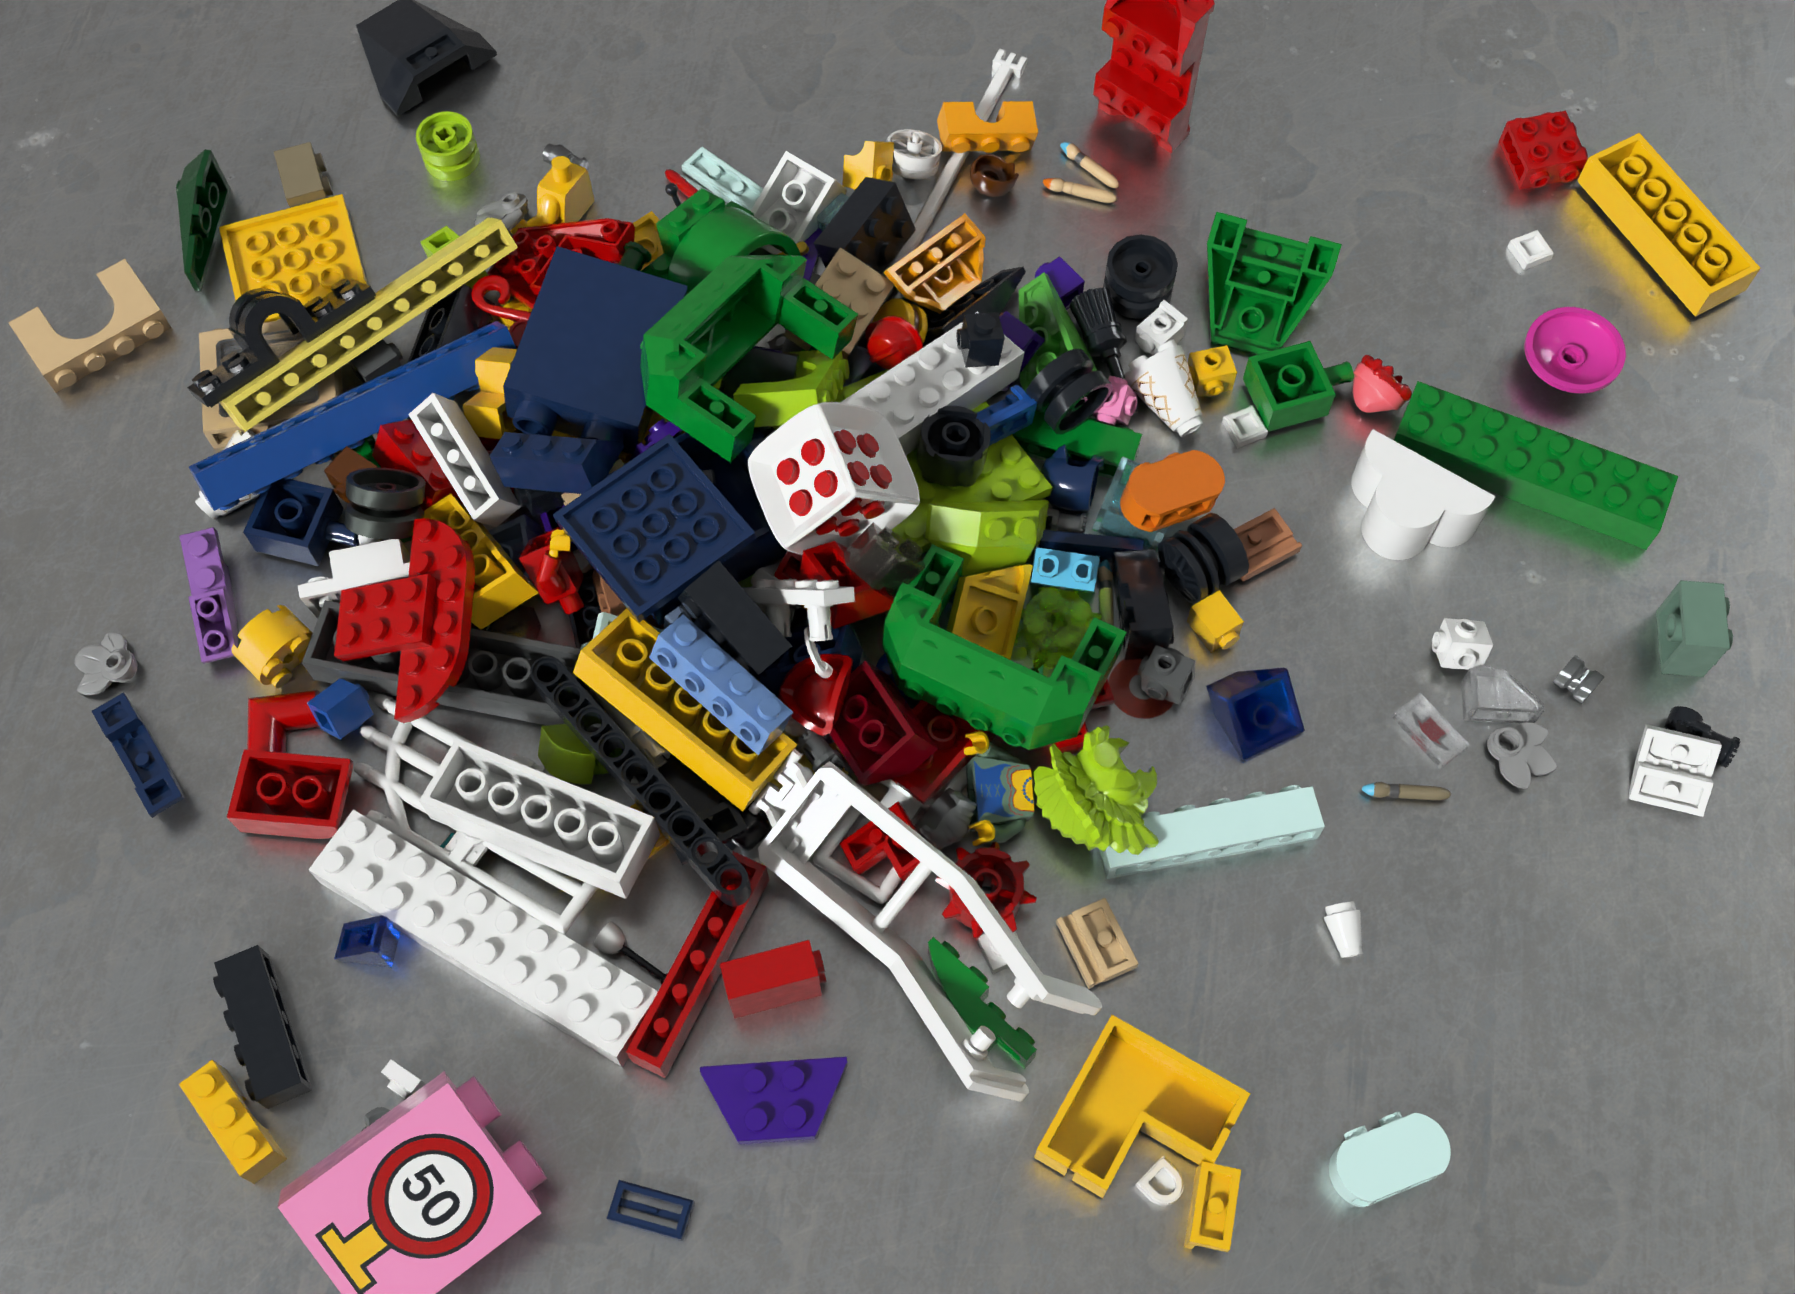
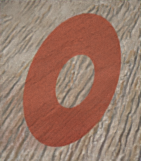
M1123 659L1114 667L1109 677V685L1114 696L1115 705L1130 716L1144 719L1154 718L1168 711L1174 704L1173 702L1165 699L1157 700L1152 697L1140 699L1131 693L1129 684L1131 679L1138 675L1142 659Z

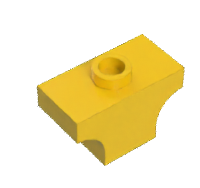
M865 141L864 147L859 154L844 155L842 186L855 190L865 177L891 182L893 178L894 142Z

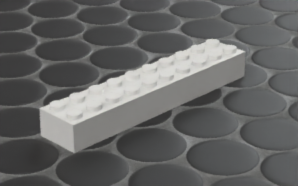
M354 809L308 869L322 885L623 1068L629 1059L626 1051L657 995V990Z

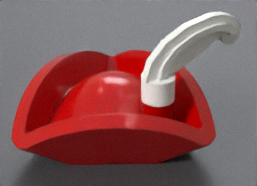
M809 627L804 629V638L810 657L796 664L786 674L779 688L778 699L793 711L791 717L814 733L825 736L831 733L840 716L850 682L853 660L849 656L842 654L819 655L815 642L809 641L810 632Z

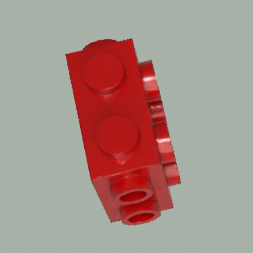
M1566 110L1554 113L1547 112L1538 116L1515 118L1507 121L1499 139L1500 146L1520 190L1531 187L1540 188L1547 184L1558 182L1567 183L1578 179L1588 160L1587 150L1581 145L1577 136L1576 126L1570 121Z

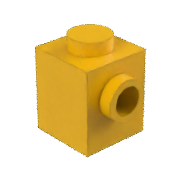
M1228 345L1189 353L1187 363L1197 397L1205 395L1212 397L1233 389L1237 370Z

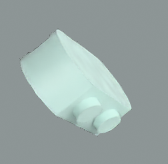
M1400 1111L1378 1120L1381 1125L1380 1127L1367 1131L1364 1125L1343 1134L1346 1140L1334 1150L1329 1163V1176L1336 1192L1348 1203L1364 1208L1431 1181L1444 1173L1450 1161L1451 1148L1445 1131L1435 1120L1420 1113H1412L1402 1117Z

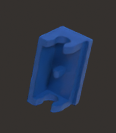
M1019 385L1010 388L1013 394L1010 393L1006 395L1005 399L977 412L976 418L983 424L986 422L989 426L991 433L989 446L1032 424L1037 402L1033 398L1031 399Z

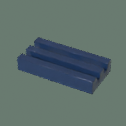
M619 1180L606 1219L683 1241L686 1226H688L690 1220L689 1216L695 1202L691 1199ZM625 1191L683 1207L681 1214H677L622 1197ZM619 1207L676 1222L678 1225L676 1229L620 1214L618 1210Z

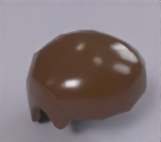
M993 154L980 155L970 168V179L973 186L980 194L988 197H1002L1009 193L1019 176L1018 173L1015 174L1014 163H1006L1001 157Z

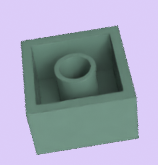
M1680 580L1656 610L1661 674L1704 677L1717 664L1718 660L1730 650L1733 643V633L1731 629H1728L1727 616L1730 610V601L1728 597H1725L1724 584Z

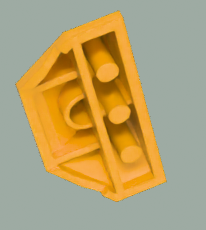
M964 213L886 269L884 274L906 299L941 314L982 282L983 248L985 247L986 237Z

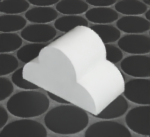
M1374 429L1365 442L1351 478L1352 490L1356 498L1367 507L1361 524L1363 538L1375 553L1392 560L1412 558L1418 555L1428 542L1440 547H1455L1466 543L1477 531L1496 497Z

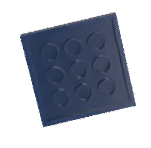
M670 434L553 514L557 524L566 535L570 536L571 541L639 623L682 593L684 589L716 562L719 561L722 564L757 539L755 531Z

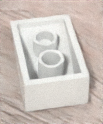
M786 151L752 207L751 212L754 213V217L790 236L797 244L801 241L804 242L818 228L821 230L833 217L848 190L832 177ZM771 245L762 246L763 249L773 255L782 252Z

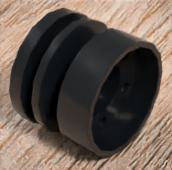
M1208 513L1191 523L1187 527V531L1179 530L1172 537H1167L1158 544V556L1160 562L1163 563L1165 575L1175 590L1189 603L1196 604L1207 596L1217 592L1219 585L1226 587L1248 573V557L1241 540L1227 521L1215 513Z

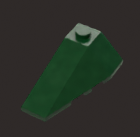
M206 149L184 168L182 178L178 180L176 185L184 273L194 290L200 292L202 291L219 233V226H221L231 188L212 151Z

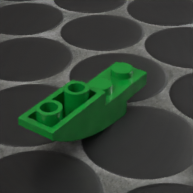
M932 937L928 942V956L934 978L972 1035L980 1026L987 1027L996 1037L995 1041L987 1049L988 1052L997 1044L1025 1069L1036 1055L1037 1049L1033 1046L1035 1044L1034 1039L1022 1028L1018 1027L1015 1030L1005 1021L1006 1015L997 1005L992 1002L984 1003L989 993V986L986 984L988 979L974 966L966 967L958 959L960 957L959 953L946 941L939 943Z

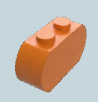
M1191 450L1182 454L1175 452L1161 461L1152 464L1150 462L1142 463L1132 471L1120 498L1122 513L1132 525L1148 532L1206 514L1212 510L1225 484L1223 469L1213 457L1198 450Z

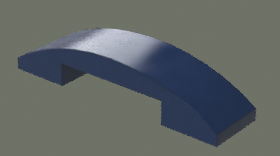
M124 692L92 710L95 719L105 737L115 748L136 786L134 789L152 818L185 798L164 755Z

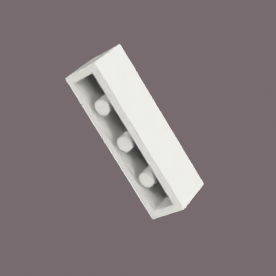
M432 393L408 414L474 521L497 527L521 507L510 487H504L489 457L490 455L455 401Z

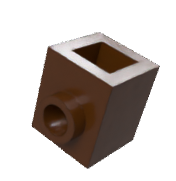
M346 446L326 467L324 472L334 488V492L342 500L349 503L351 501L346 496V477L349 473L359 469L378 467Z

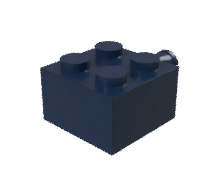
M282 478L271 483L272 487L269 490L260 494L243 531L257 552L315 566L320 565L330 541L352 547L359 546L358 535L348 530L345 523L338 522L344 508L334 490L293 479L286 480Z

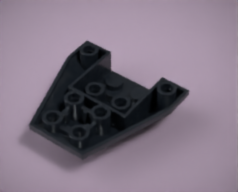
M397 0L356 25L380 97L397 116L423 101L417 84L451 63L462 58L474 70L497 55L496 50L480 33L415 0Z

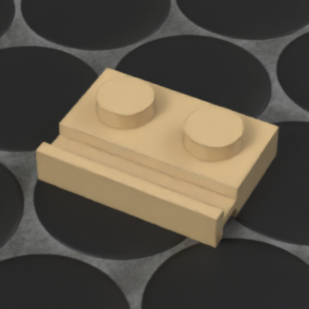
M1106 898L1056 920V924L1088 989L1138 967L1139 963Z

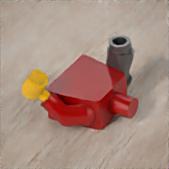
M559 526L530 539L519 560L546 604H550L559 600L565 614H571L584 606L577 591L584 579L583 573L594 570V567L579 549L572 551L570 536L566 535Z

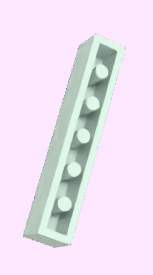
M1291 785L1282 788L1279 793L1266 795L1265 792L1260 791L1248 794L1242 800L1231 801L1229 798H1222L1211 802L1209 806L1196 808L1195 805H1185L1175 809L1173 813L1163 815L1156 811L1145 813L1141 818L1144 820V826L1157 836L1159 843L1156 847H1145L1139 855L1131 854L1127 849L1122 853H1118L1109 845L1104 852L1100 850L1106 878L1111 879L1318 839L1325 825L1313 786L1301 788L1300 785Z

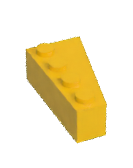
M452 494L447 495L424 510L425 518L435 519L452 527L462 539L468 542L475 562L471 622L480 630L539 593L483 524L474 521L466 507Z

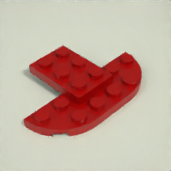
M429 518L414 519L409 576L407 578L341 591L334 657L347 661L401 651L394 719L401 723L417 720L440 705L436 701L443 695L449 685L453 687L456 685L464 669L469 650L475 584V562L468 542L462 539L455 529L441 521Z

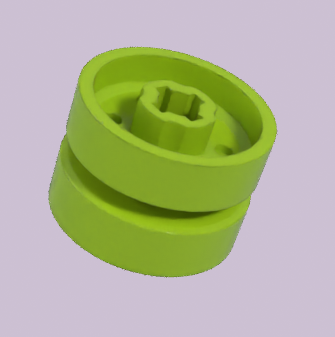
M449 111L438 112L425 118L418 126L416 142L430 175L442 181H457L475 171L480 161V152L471 124L463 115Z

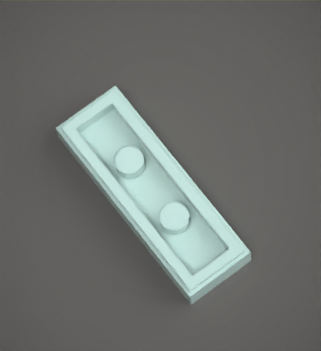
M704 147L698 149L681 165L684 174L723 199L726 203L733 201L751 211L764 189Z

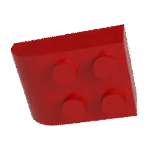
M244 749L227 819L240 832L310 839L332 838L340 828L354 763L348 758Z

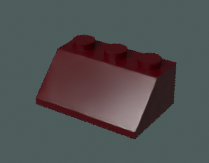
M866 660L851 673L840 716L831 733H829L860 783L864 786L912 773L938 750V747L889 675Z

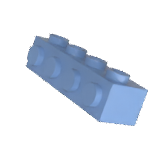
M684 614L658 634L649 658L758 756L783 733L793 711Z

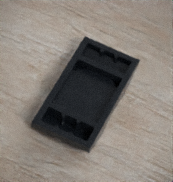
M673 754L670 755V758L662 755L667 762L656 769L723 844L749 831L734 804ZM638 774L635 777L638 783H641L647 778V775ZM670 800L658 801L654 805V809L666 808L670 804ZM690 825L683 826L677 831V835L687 836L693 831L694 827ZM671 844L682 866L687 864L688 862Z

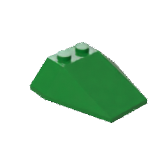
M1216 212L1207 241L1211 343L1221 346L1228 345V348L1254 355L1281 349L1331 279L1342 244L1310 236L1308 243L1246 228L1247 219Z

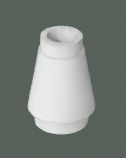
M1344 902L1325 907L1327 916L1323 918L1340 953V957L1348 958L1362 955L1361 911L1356 910L1355 902Z

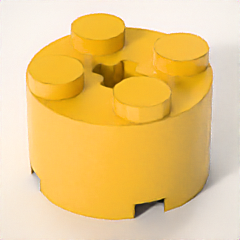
M277 605L280 610L274 613L266 609L256 615L238 634V637L242 640L238 648L234 644L232 646V654L262 684H273L276 688L284 686L292 678L291 671L302 663L313 634L285 605Z

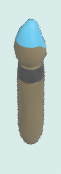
M1375 782L1362 787V791L1377 798L1388 796L1437 801L1448 799L1451 796V792L1448 789L1436 786Z

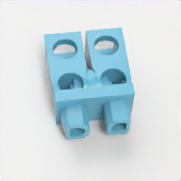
M1036 547L1030 584L1055 588L1063 587L1068 590L1095 593L1100 559L1098 556Z

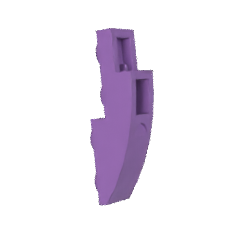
M212 527L179 535L192 595L188 598L201 661L205 664L234 657L232 646L233 644L237 648L239 646L237 617L229 569L223 560L218 531Z

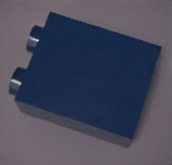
M557 246L503 385L507 417L513 418V425L526 434L552 436L554 431H558L578 438L621 441L624 445L622 451L633 454L637 445L641 442L643 443L654 411L645 402L640 368L642 354L640 345L643 341V335L687 295L688 286Z

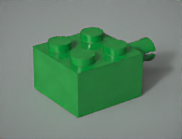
M1311 341L1249 357L1243 376L1247 390L1268 432L1328 416L1336 395L1332 386L1350 383L1354 379L1353 369L1348 361L1323 368Z

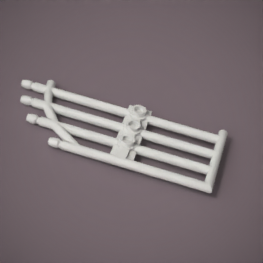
M377 694L374 697V703L395 716L396 700L384 694ZM426 716L407 723L399 722L392 737L379 732V730L372 726L364 725L360 730V734L366 740L374 742L375 745L387 751L385 774L362 762H358L355 765L354 771L360 777L368 779L369 782L385 790L392 819L386 818V815L374 810L369 811L366 817L565 935L598 887L586 882L580 884L557 870L455 828L452 829L457 832L445 848L410 830L403 801L424 813L426 811L419 801L422 794L399 782L401 759L431 776H434L440 766L439 763L405 745L412 727L414 726L449 746H452L455 739L458 738L480 748L483 747ZM516 753L511 759L545 773L544 768L525 756L522 757ZM490 849L568 893L573 898L562 914L559 915L475 867L485 852Z

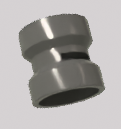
M1575 655L1557 675L1553 683L1561 689L1567 688L1572 692L1573 698L1582 704L1604 679V676L1596 670L1590 671L1585 667L1584 661Z

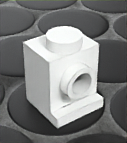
M1163 300L1159 307L1137 326L1135 342L1144 352L1155 355L1158 353L1157 349L1164 343L1175 340L1177 344L1184 338L1188 318L1167 301Z

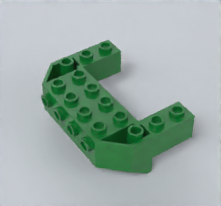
M728 256L643 335V341L640 345L642 350L640 368L646 405L730 463L752 441L756 415L713 386L777 324H780L832 360L852 341L858 313L803 278L807 259L803 256Z
M932 544L909 584L907 585L902 582L885 619L882 647L898 689L911 699L923 700L936 706L945 715H955L968 721L977 730L996 734L1002 737L1006 743L1015 747L1021 746L1031 750L1077 737L1121 652L1127 632L1094 617L1072 659L1061 655L1050 678L938 627L939 617L956 590L959 577L962 575L964 558Z

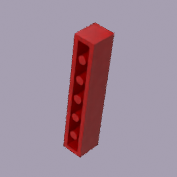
M734 851L732 854L747 871L752 889L750 898L740 906H729L722 902L713 891L711 892L626 1051L632 1063L663 1078L667 1077L721 974L719 963L728 960L769 882L767 866ZM737 878L730 879L724 884L723 888L735 890L741 885L742 880Z

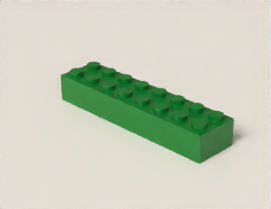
M1417 381L1393 439L1397 443L1481 489L1647 550L1661 531L1678 476L1419 381Z

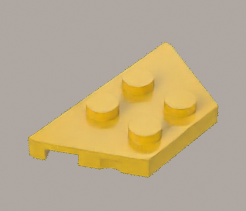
M1024 564L959 577L946 631L1011 660L1033 565Z

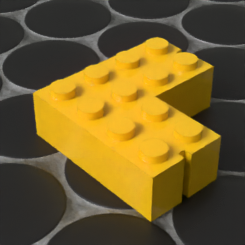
M1111 1015L1040 1142L1034 1158L1064 1176L1068 1169L1074 1172L1072 1181L1103 1198L1139 1130L1198 1165L1202 1161L1214 1164L1231 1132V1128L1236 1123L1251 1093L1118 1017Z

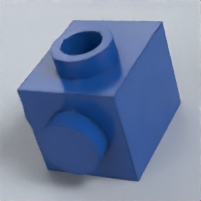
M341 678L307 702L320 729L338 739H342L350 732L359 729L364 721L374 715L368 704L370 697L367 691L360 684L356 683L354 685Z

